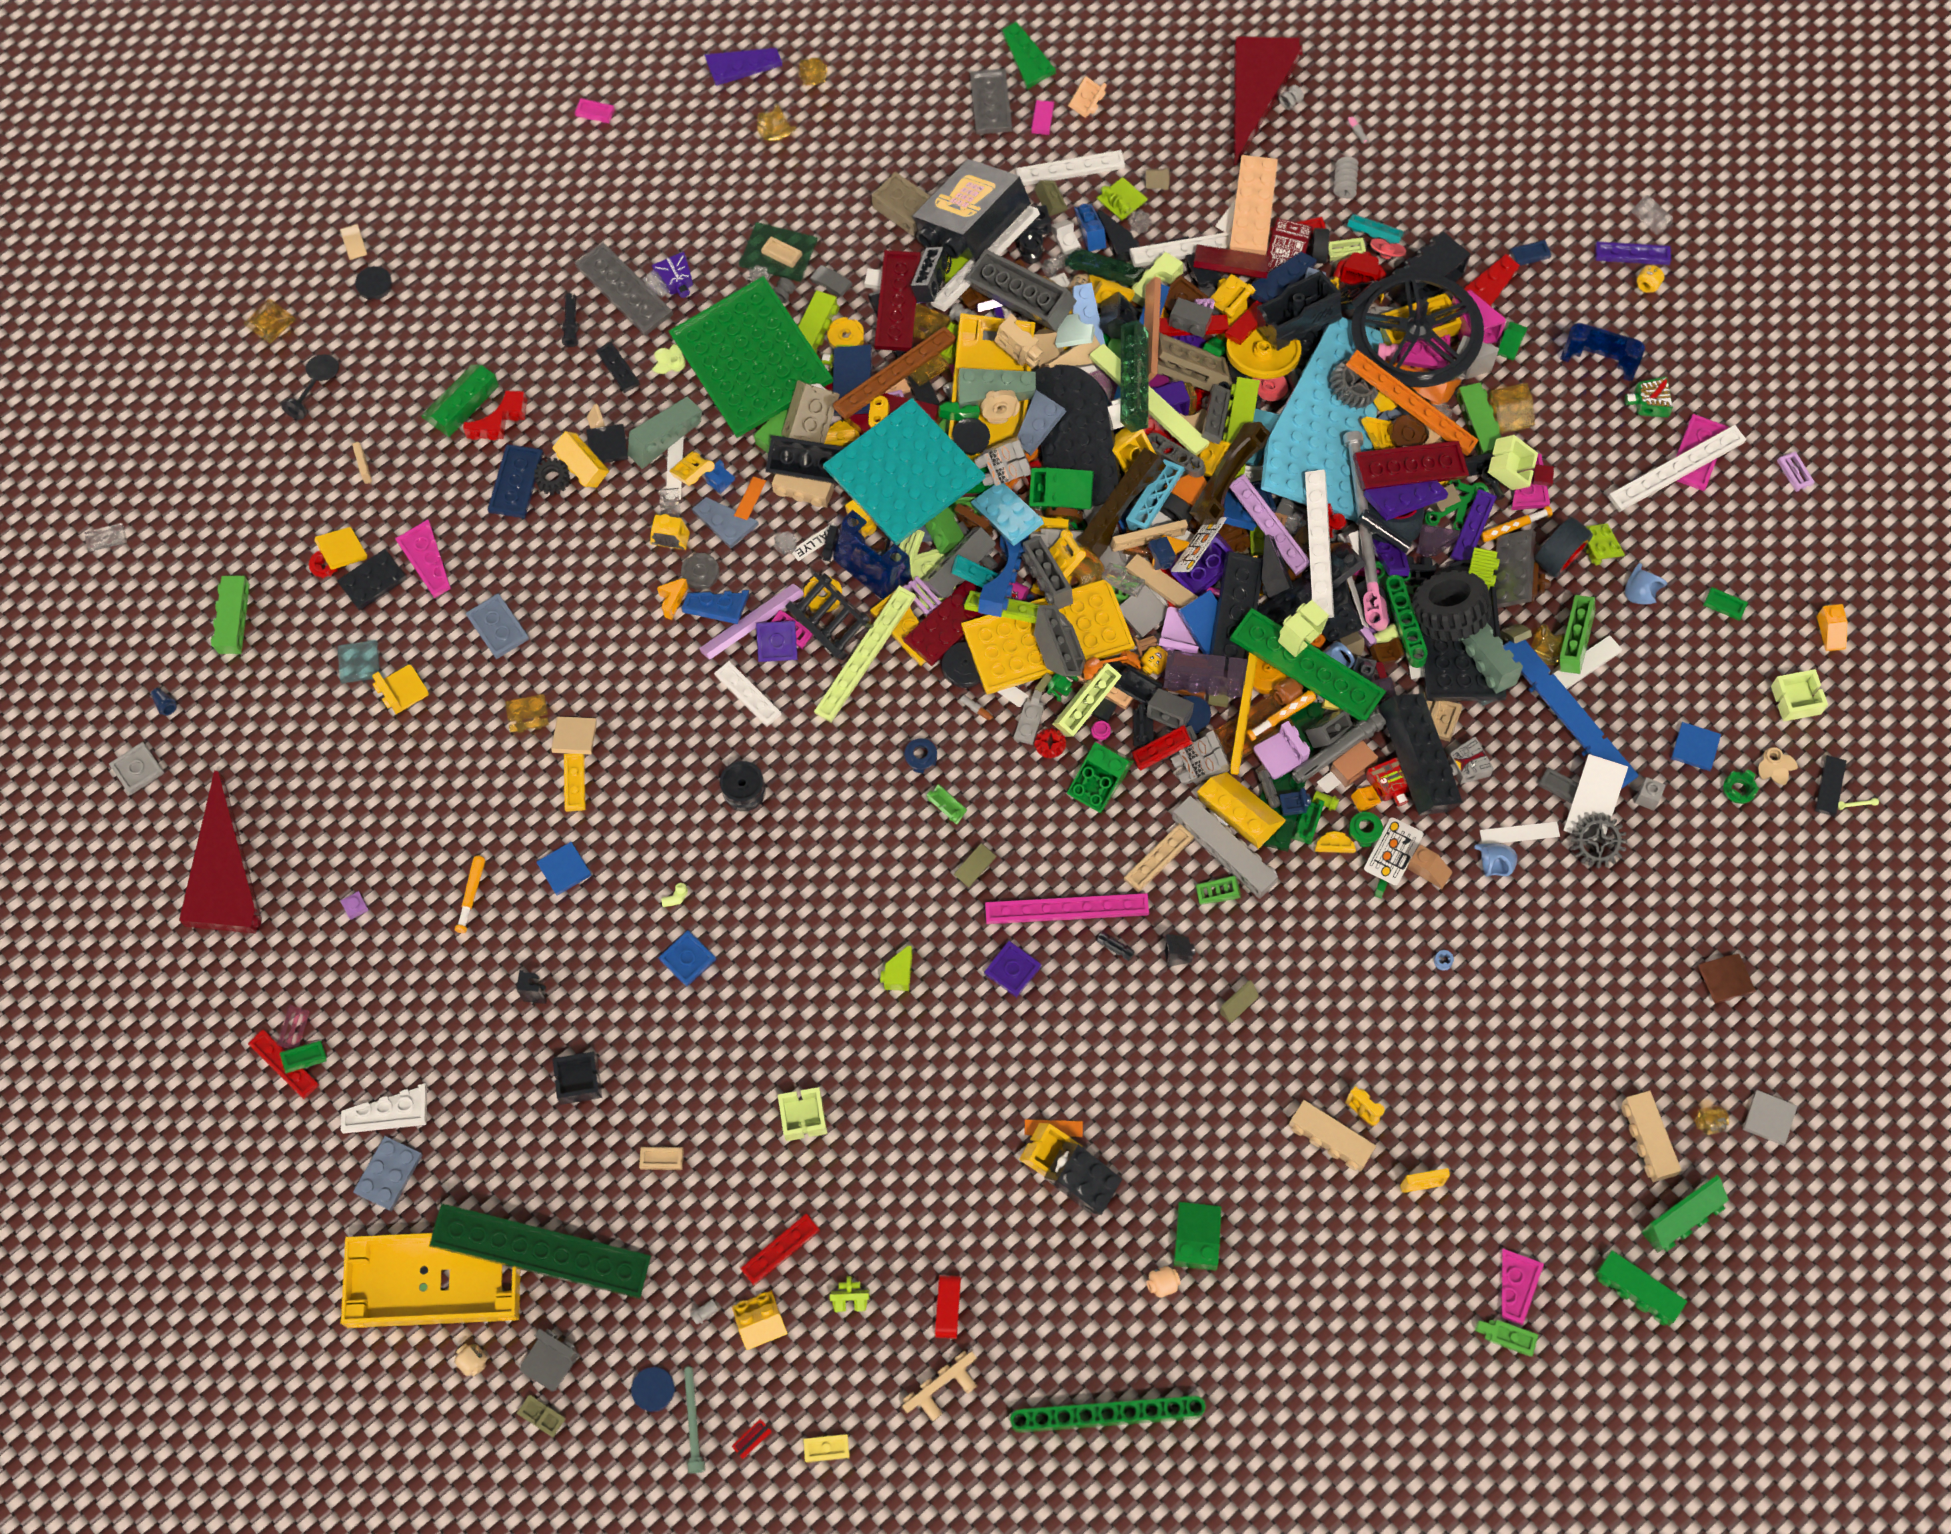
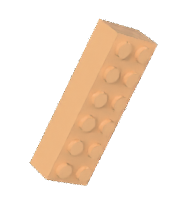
M1241 156L1230 250L1266 255L1278 159Z

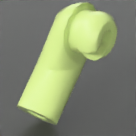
M678 883L675 886L676 890L672 896L661 898L663 907L679 905L683 902L688 894V889L684 883Z

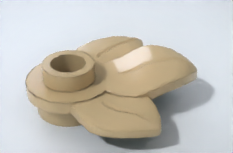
M1768 748L1763 754V761L1758 765V774L1762 780L1771 777L1774 782L1785 785L1789 778V771L1796 770L1798 765L1793 757L1784 755L1780 749ZM1770 756H1774L1776 760H1772Z

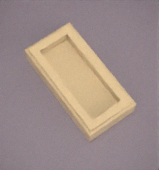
M770 237L761 249L763 254L791 268L795 266L802 256V251L773 237Z
M359 442L352 443L361 477L365 484L371 483L372 478L364 450Z
M641 1147L639 1168L645 1170H682L684 1149L683 1147Z

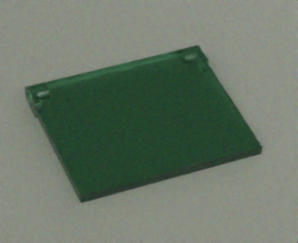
M756 222L744 253L740 258L739 267L802 282L818 237ZM770 237L802 251V256L793 268L762 253L761 249Z

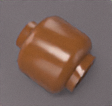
M1287 677L1274 686L1273 697L1278 704L1286 706L1303 694V685L1295 679Z

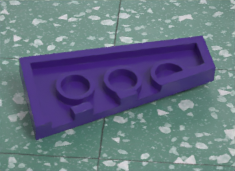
M777 48L705 54V60L716 86L783 66Z
M1438 481L1368 489L1365 490L1363 496L1387 521L1447 499L1449 493Z
M1372 537L1374 553L1388 575L1409 576L1410 569L1406 553L1392 544L1377 541Z

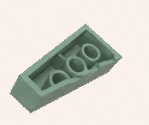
M959 369L957 402L960 409L966 405H978L980 409L986 394L990 391L1012 390L1015 392L1018 401L1033 399L1036 390V372Z
M687 396L629 431L628 456L641 469L645 468L701 423L702 410Z
M1487 623L1483 629H1479L1480 631L1477 634H1472L1469 638L1458 640L1463 642L1467 654L1476 662V667L1485 676L1489 688H1492L1497 694L1517 684L1523 665L1520 662L1515 663L1512 659L1514 654L1510 650L1505 651L1503 641L1499 636H1493V629Z

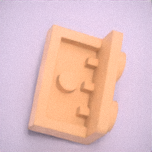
M1085 76L1068 106L1085 118L1090 113L1094 114L1099 106L1097 104L1098 100L1101 101L1106 93L1104 89L1107 84L1103 83L1099 86Z

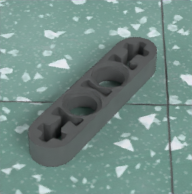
M1151 433L1147 436L1150 443L1153 442L1151 445L1160 458L1183 466L1185 468L1184 472L1192 477L1198 478L1205 474L1206 467L1201 458L1158 433ZM1173 448V451L1171 453H1164L1165 449ZM1180 457H1187L1186 461L1178 462Z

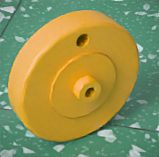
M1258 658L1253 690L1261 694H1273L1274 686L1289 676Z

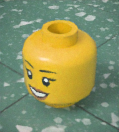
M1645 266L1636 279L1639 289L1646 293L1655 292L1664 280V273L1657 266Z
M1159 646L1150 647L1140 658L1143 665L1141 669L1148 675L1152 673L1160 675L1169 664V654Z

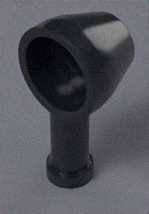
M1488 465L1482 471V480L1485 485L1492 486L1497 496L1496 500H1501L1505 497V494L1498 483L1499 480L1488 473L1490 466Z

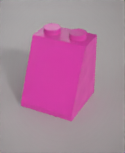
M1471 290L1467 291L1477 303L1483 317V342L1491 344L1500 341L1506 323L1505 318ZM1453 296L1452 304L1454 306L1459 304L1460 301ZM1468 314L1459 317L1462 322L1459 334L1457 335L1460 342L1463 336L1470 337L1471 335Z

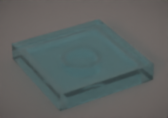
M376 640L338 646L341 683L373 679V674L378 671L380 673L378 643Z

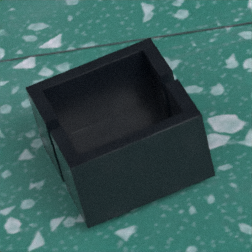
M594 1051L552 1058L554 1077L556 1078V1096L561 1105L602 1098L601 1081L598 1077L600 1076L598 1058Z

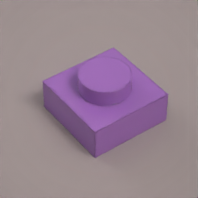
M359 891L341 900L350 920L369 911Z

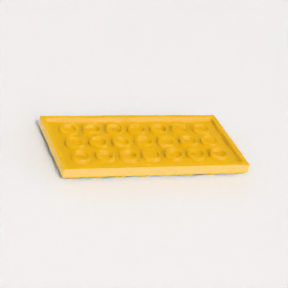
M1109 578L1072 589L1073 604L1059 609V612L1073 625L1086 661L1092 657L1100 660L1120 654L1124 650L1135 649V644ZM1046 598L1029 602L1039 605H1052L1047 603ZM992 615L961 623L986 695L1043 678L1046 673L1056 674L1046 668L1034 636L1035 623Z

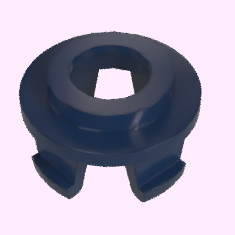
M919 738L911 741L906 746L905 760L914 769V772L924 773L925 769L936 765L937 749L931 741ZM917 747L927 749L928 754L923 759L916 758L913 754L914 749Z

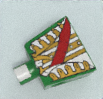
M1667 377L1639 382L1634 390V394L1625 395L1626 405H1636L1637 413L1641 416L1669 417L1673 405Z

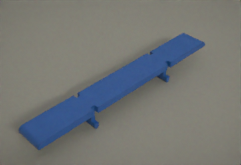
M1526 640L1516 644L1509 641L1503 645L1505 651L1510 650L1514 654L1512 659L1515 663L1520 662L1523 665L1522 675L1531 685L1534 684L1529 689V692L1532 693L1536 690L1584 749L1587 748L1582 752L1583 756L1589 753L1590 755L1627 766L1628 769L1621 789L1638 778L1637 772L1607 737L1605 739L1602 738L1604 733L1554 674L1549 675L1551 670Z

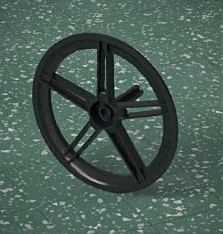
M1414 271L1386 277L1379 281L1380 287L1354 310L1351 334L1355 349L1408 387L1437 386L1457 378L1473 364L1482 347L1484 322L1477 303L1460 285L1434 273ZM1409 283H1412L1417 305L1416 310L1412 309ZM1416 283H1426L1440 287L1451 293L1460 303L1426 316L1429 302H1427L1428 298L1424 297L1423 300L1419 298ZM1405 284L1409 309L1408 318L1368 313L1372 303L1382 293L1395 286ZM1459 309H1462V310H1460V311H1458V312H1455V313H1453V314H1451V315H1449V316H1446V317H1444V318H1442V319H1439V320H1437V321L1435 320L1436 318H1439V317L1444 316V315H1446V314H1449V313H1452V312L1457 311V310H1459ZM1468 314L1471 325L1470 340L1464 352L1459 356L1432 329ZM1365 325L1405 333L1390 363L1384 361L1373 350L1366 335ZM1431 339H1434L1447 353L1432 342ZM1406 341L1410 342L1411 344L1397 366H1393ZM1417 341L1426 343L1449 363V365L1428 372H1412L1399 369Z

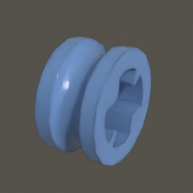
M1447 950L1439 951L1434 958L1435 966L1443 971L1448 970L1454 962L1452 953ZM1447 957V962L1449 963H1440L1441 958Z

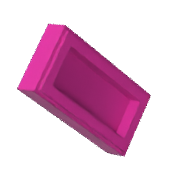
M580 98L575 115L609 124L615 108L613 105Z
M1036 100L1032 133L1050 134L1054 102Z

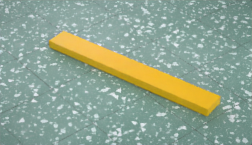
M1250 652L1231 761V774L1236 775L1240 771L1258 657Z

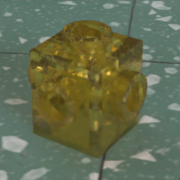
M813 57L807 60H800L799 77L805 86L825 82L827 66L820 58Z

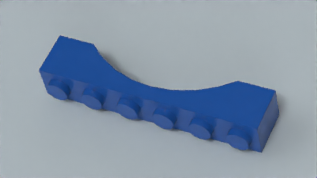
M1001 535L1000 548L1005 554L1007 564L998 577L983 586L979 598L978 613L1001 617L1003 610H1007L1009 604L1007 597L1012 595V583H1016L1017 579L1016 570H1020L1022 559L1020 557L1024 553L1023 542L1029 540V535L1015 546Z

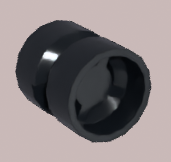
M1027 230L1020 236V257L1025 263L1035 264L1043 257V236L1039 231Z

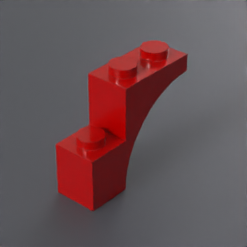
M505 391L501 404L493 413L477 421L464 422L463 430L466 437L472 440L504 439L506 420H525L527 398L524 391Z

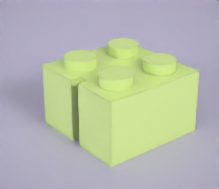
M1515 435L1496 439L1493 450L1495 457L1491 458L1488 473L1511 490L1530 487L1534 471L1528 469L1535 468L1538 453Z
M1313 600L1307 604L1303 603L1293 617L1289 615L1284 620V627L1279 632L1281 635L1278 642L1294 657L1308 646L1304 639L1311 644L1322 634L1329 615Z
M1816 669L1777 676L1771 685L1776 702H1780L1778 708L1783 722L1821 715L1828 706L1823 689H1819L1821 683Z
M819 1087L801 1090L803 1100L800 1101L796 1091L778 1095L783 1133L786 1141L805 1138L804 1134L807 1133L809 1137L827 1134Z

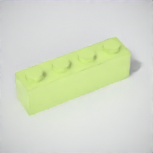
M1104 663L1097 674H1094L1093 679L1087 680L1052 725L1066 737L1074 736L1122 675L1108 663Z

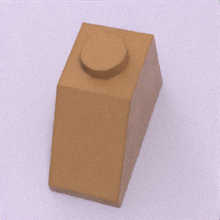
M1421 844L1407 867L1410 871L1443 889L1452 874L1451 869L1438 854Z

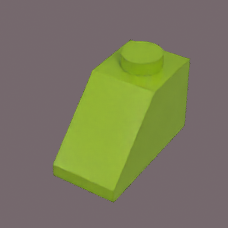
M912 946L905 947L885 964V971L881 970L880 983H884L885 990L909 991L913 954Z

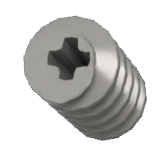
M1346 156L1336 161L1334 193L1340 198L1350 199L1356 196L1358 160L1354 157Z

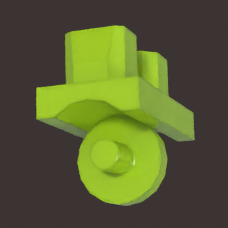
M847 1276V1282L839 1283V1289L847 1290L831 1291L830 1301H833L834 1312H845L847 1300H854L855 1311H866L870 1290H852L860 1288V1282H852V1276Z

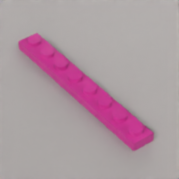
M1148 893L985 902L986 924L1149 915Z

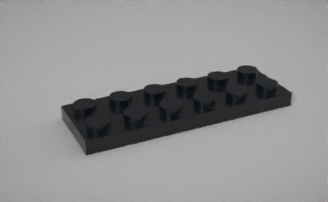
M1347 543L1339 546L1331 553L1333 589L1366 565L1364 560ZM1311 569L1293 582L1295 590L1276 599H1270L1264 605H1261L1257 611L1284 627L1283 622L1289 615L1293 617L1303 603L1307 604L1312 600Z
M1230 551L1226 552L1208 667L1243 675L1246 674L1249 651L1232 642L1230 638L1250 609L1253 608L1257 611L1262 581L1263 559Z

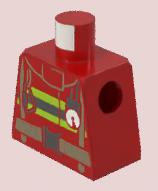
M1398 757L1367 770L1366 779L1383 801L1394 798L1398 807L1408 803L1405 793L1410 790Z

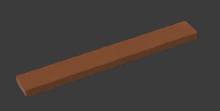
M945 326L833 403V408L846 420L876 397L956 343L957 337Z

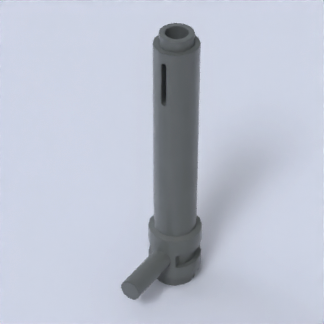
M1376 711L1371 713L1366 721L1356 719V726L1294 769L1291 774L1296 783L1305 782L1361 741L1371 738L1374 732H1379L1386 725L1383 716Z

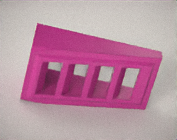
M779 610L771 622L796 620ZM796 621V638L801 633H804L800 641L797 640V646L803 649L813 634Z

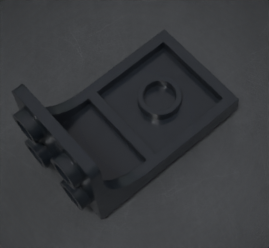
M1345 580L1333 589L1334 617L1328 618L1322 632L1329 642H1334L1364 628L1351 601L1348 583Z

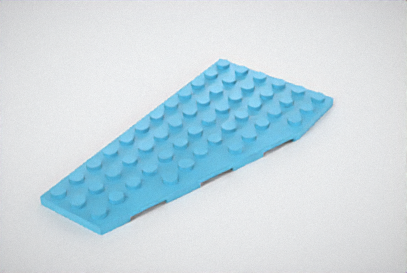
M1342 317L1341 320L1327 325L1320 342L1311 355L1295 389L1289 396L1279 419L1267 439L1261 489L1307 505L1305 472L1325 470L1327 501L1331 504L1334 514H1343L1346 519L1356 522L1358 516L1349 448L1344 445L1343 436L1351 431H1360L1363 434L1364 444L1360 446L1361 452L1374 451V446L1361 419L1364 417L1376 418L1377 407L1372 402L1363 409L1349 408L1348 404L1343 405V401L1338 400L1337 395H1333L1334 390L1330 388L1332 383L1329 380L1332 371L1343 361H1349L1356 351L1351 334L1352 320ZM1365 326L1368 341L1373 350L1378 354V344L1383 343L1381 331Z

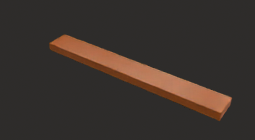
M1356 350L1347 362L1346 366L1446 441H1459L1462 453L1468 456L1479 441L1360 351Z

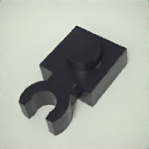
M830 525L825 547L822 552L824 561L831 562L833 551L836 545L840 544L841 534H839L837 526Z

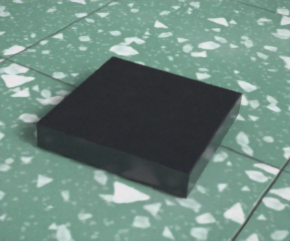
M624 424L586 429L588 447L602 463L628 459Z

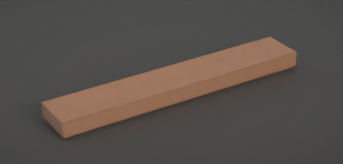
M1156 276L1146 285L1142 380L1146 383L1150 382L1158 372L1161 278Z

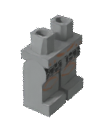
M1018 436L990 449L983 450V454L974 459L979 469L988 466L990 471L985 473L984 486L992 484L998 486L1015 478L1031 474V467Z
M1213 730L1206 733L1207 736L1181 749L1178 754L1171 758L1176 769L1184 765L1186 766L1187 770L1178 774L1183 785L1192 782L1197 785L1201 781L1231 769V764L1224 752L1219 737Z

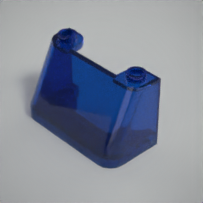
M1576 323L1568 333L1560 360L1569 362L1571 357L1575 355L1581 357L1583 350L1618 360L1617 369L1621 368L1623 370V379L1633 381L1642 360L1645 346L1637 339L1584 323Z

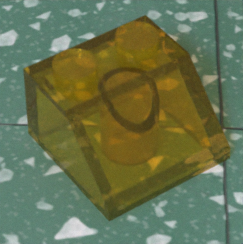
M1527 383L1490 391L1487 401L1493 407V416L1495 421L1499 423L1500 434L1535 426L1533 398Z

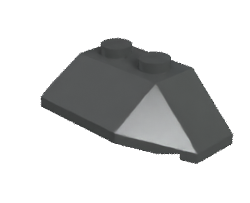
M1040 605L1037 612L1034 636L1046 668L1064 677L1080 676L1086 659L1073 625L1059 612V608L1056 605Z

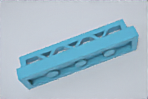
M1165 459L1163 460L1166 467L1157 480L1146 487L1126 518L1129 530L1135 532L1138 527L1142 529L1149 528L1184 473L1185 468ZM1173 469L1176 470L1177 473L1174 476H1171L1174 472ZM1166 483H1167V486H1168V487L1166 488L1165 491H1162L1163 488H1164V486H1165ZM1157 499L1158 503L1155 506H1152ZM1148 514L1147 520L1143 523V519Z

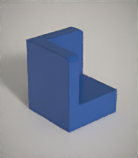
M721 460L714 465V469L711 472L705 473L707 484L720 494L735 481V476L724 468Z

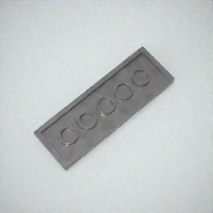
M604 242L575 263L576 268L644 336L673 315V311Z

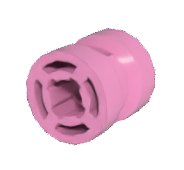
M1379 343L1378 355L1384 361H1391L1398 349V344L1386 346L1385 343Z

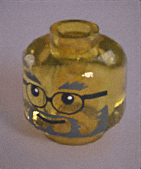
M1718 1105L1701 1108L1698 1111V1117H1695V1123L1697 1128L1701 1129L1704 1134L1712 1135L1726 1130V1127L1729 1125V1116L1725 1109Z

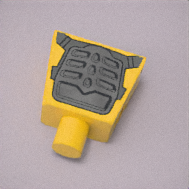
M667 514L655 515L651 529L650 544L686 550L690 532L681 518L670 517Z

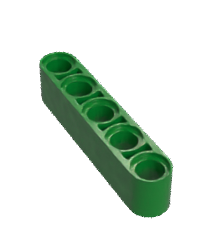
M1391 575L1386 581L1385 593L1408 662L1414 668H1421L1426 663L1427 648L1404 580L1399 575ZM1397 585L1399 588L1393 589L1390 586ZM1403 602L1405 605L1398 606L1396 605V603ZM1408 619L1410 623L1406 624L1401 620ZM1412 636L1415 637L1417 640L1410 641L1407 638ZM1420 654L1422 658L1417 659L1413 655Z

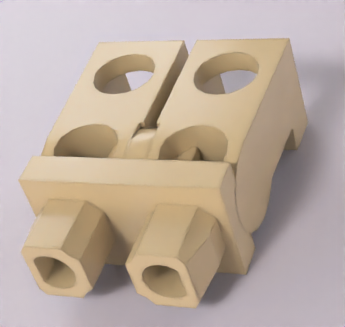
M1011 314L999 326L995 342L1014 359L1018 360L1021 366L1026 363L1033 369L1040 362L1043 350L1037 346L1039 340L1035 336L1032 338L1030 333L1020 329L1016 325L1017 318Z

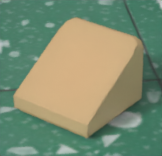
M594 404L587 416L590 429L605 427L599 406Z

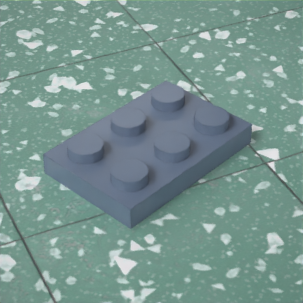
M499 593L465 613L495 659L500 658L529 640L528 635Z
M384 1136L353 1193L392 1211L423 1155Z

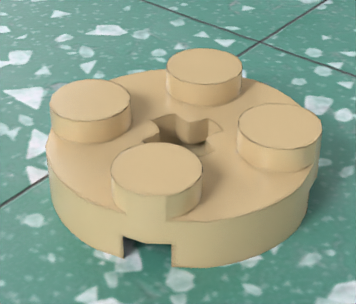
M1012 390L990 391L986 394V398L981 404L984 418L993 424L1007 422V418L1012 415L1015 417L1020 409L1019 401Z

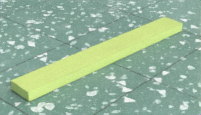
M1102 344L1090 353L1089 358L1192 454L1197 456L1209 446L1210 442L1207 439L1202 438V435L1107 346Z
M900 585L873 623L874 627L869 629L814 710L815 714L832 723L916 598L914 593Z

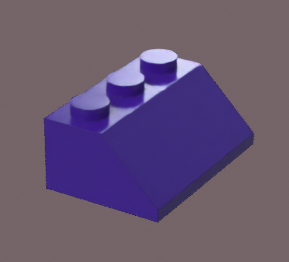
M1217 532L1190 572H1171L1184 551L1175 557L1173 565L1169 569L1171 574L1186 589L1199 597L1222 578L1226 552L1234 551Z

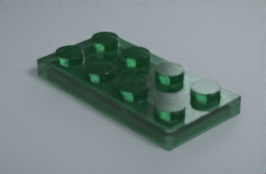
M1077 248L1068 255L1064 264L1070 266L1073 270L1087 271L1089 275H1100L1109 281H1120L1125 286L1134 285L1143 277L1146 270L1144 267H1134L1131 263L1089 252L1081 248Z

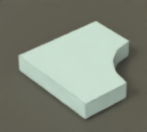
M1078 313L1067 315L1058 328L1055 344L1057 348L1093 343L1095 327L1093 324L1082 323Z

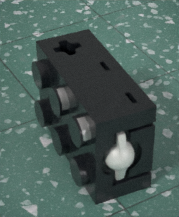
M1065 1142L1062 1146L1063 1150H1060L1049 1168L1050 1172L1047 1171L1044 1179L1087 1212L1102 1215L1122 1178L1079 1144Z

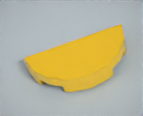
M1333 831L1327 832L1317 841L1315 852L1355 853L1356 848L1354 842L1344 833Z

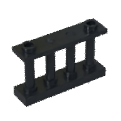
M815 572L813 575L819 582L801 602L789 601L785 607L837 659L844 660L848 656L844 651L845 645L863 625L871 629L874 625L870 622L871 618L865 612H860L831 583L832 579L827 574ZM826 587L832 594L814 615H809L806 612V607ZM838 599L845 607L826 628H822L819 625V620ZM851 612L858 620L839 641H835L831 637L833 635L832 632Z

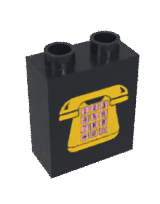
M967 159L912 217L919 229L916 233L917 239L924 247H943L944 251L954 259H958L961 256L976 262L984 250L988 249L1031 202L1020 176Z

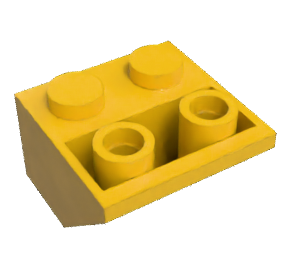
M772 1291L761 1293L757 1297L741 1301L737 1305L732 1306L737 1327L746 1350L787 1334Z

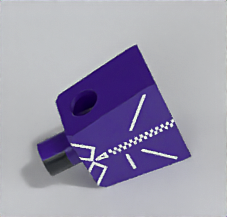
M684 252L652 265L654 276L668 294L673 295L678 292L681 298L687 297L690 294L688 288L693 286V281Z

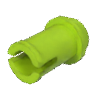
M1316 791L1312 802L1325 801L1324 806L1331 811L1337 809L1339 799L1336 798L1337 796L1332 797Z

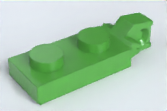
M1479 1320L1475 1327V1331L1484 1334L1485 1339L1489 1342L1530 1357L1533 1356L1538 1334L1499 1320H1490L1489 1324Z

